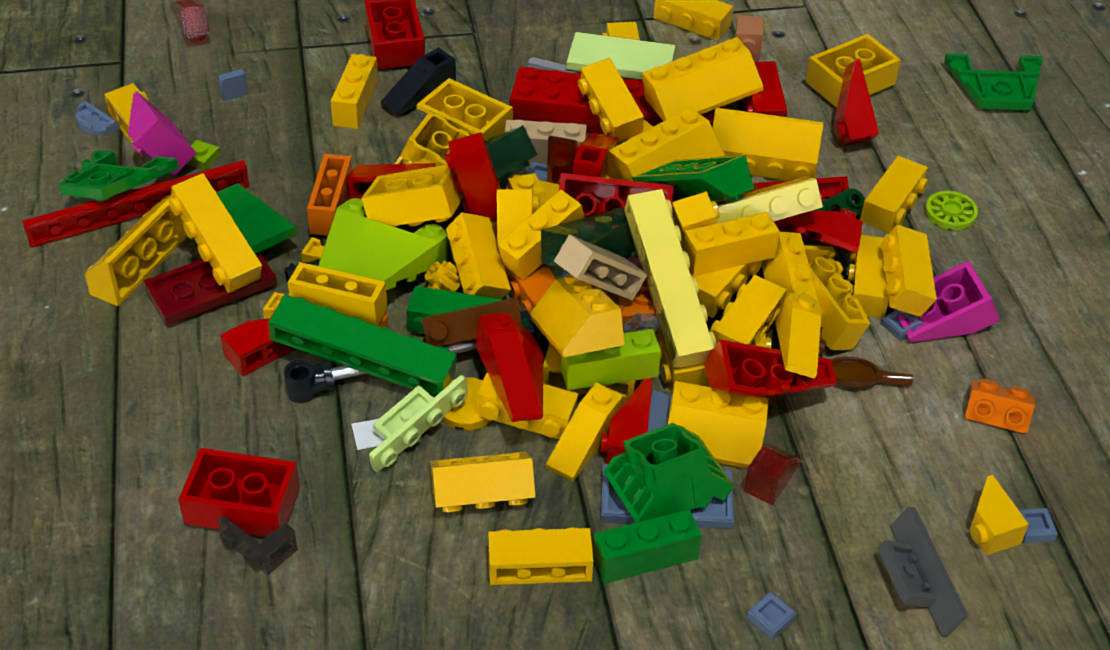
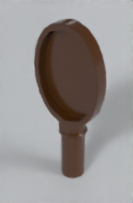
M851 356L831 359L837 384L859 388L869 387L875 383L912 386L913 374L879 370L874 363L866 359Z

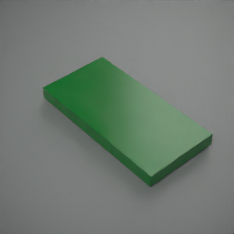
M239 183L216 192L255 254L297 235L294 224Z

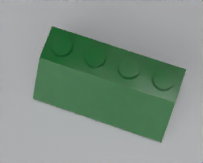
M746 155L674 160L632 177L633 181L674 185V201L707 191L711 202H718L725 198L727 202H734L743 199V193L754 189Z

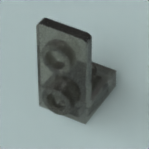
M225 516L218 520L221 532L219 538L225 547L229 550L235 549L250 567L253 569L258 567L266 575L272 573L298 551L295 530L286 523L276 531L270 532L263 542L259 544Z

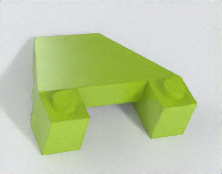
M351 198L337 207L319 267L386 282V290L396 287V282L405 278L407 282L416 280L417 274L427 272L429 267L435 262L442 264L443 261H446L448 263L450 242L446 230L442 229L438 224L426 223L416 232L411 233L367 218L362 200Z

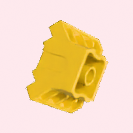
M429 111L408 139L395 164L436 163V166L446 165L445 154L450 153L448 141L469 136V133L452 126L443 116Z

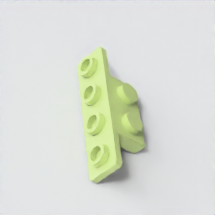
M460 375L434 398L418 385L373 423L374 432L383 438L384 441L369 454L372 469L378 473L384 467L392 465L398 455L407 447L415 445L426 430L431 426L438 425L444 418V415L453 407L460 406L468 394L467 379Z

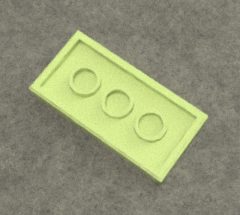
M575 32L566 62V69L581 71V68L610 57L621 77L643 80V72L673 61L676 45Z

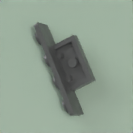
M907 507L891 524L898 542L885 540L877 549L902 603L905 605L929 607L942 636L948 637L968 615L916 508Z

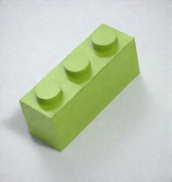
M654 330L624 333L625 345L564 358L561 356L560 368L567 390L593 387L596 382L601 385L658 377L661 350Z

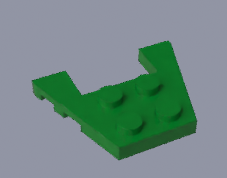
M946 54L944 64L980 109L1018 111L1032 109L1043 57L1020 55L1018 61L1020 71L972 70L968 54Z
M96 150L91 154L92 160L85 159L81 163L82 169L79 172L78 170H73L59 184L61 195L74 196L76 199L93 198L96 201H106L116 194L173 172L180 167L177 158L157 156L140 167L113 165L117 162L115 152Z

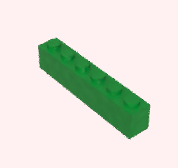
M284 294L268 322L270 340L412 390L419 385L432 397H436L450 384L456 371L457 354L445 347H436L424 343L416 337H407L395 333L387 327L369 324L358 317L343 315L332 308L317 306L300 297L294 298Z

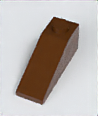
M517 297L431 314L421 318L427 344L439 347L476 339L479 315L509 313L523 326Z

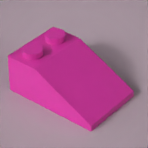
M138 91L133 94L128 134L134 141L131 144L132 147L142 156L147 153L153 159L157 156L177 158L180 168L170 172L175 176L197 152L171 120Z
M969 260L933 277L937 299L921 317L914 315L924 325L912 332L909 325L914 322L904 317L902 313L897 316L903 328L909 327L907 336L910 342L973 334L1000 321L990 295Z

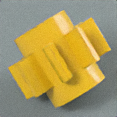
M443 261L442 264L439 262L432 264L425 274V280L429 282L427 288L456 292L461 284L460 278L457 276V267L450 261L448 263Z

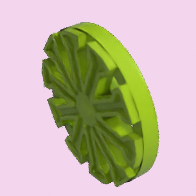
M940 191L928 198L925 214H927L929 221L933 224L936 223L939 228L961 231L964 228L968 229L973 226L977 219L978 207L971 198L962 193Z

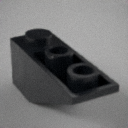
M439 47L421 56L381 100V105L397 116L414 108L448 78L456 81L455 58Z

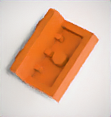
M985 378L980 379V381L972 380L969 402L965 413L966 419L1020 433L1028 432L1035 408L1034 395L1030 394L1029 390L1018 386H1012L1011 389L1000 387L996 381Z

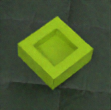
M196 140L191 146L197 154L187 165L206 171L221 156L219 147Z

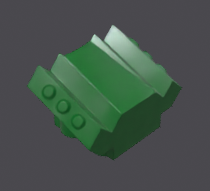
M675 423L623 441L625 453L614 456L604 470V474L635 522L687 509L692 510L699 507L705 509L713 496L724 501L734 486L701 438Z

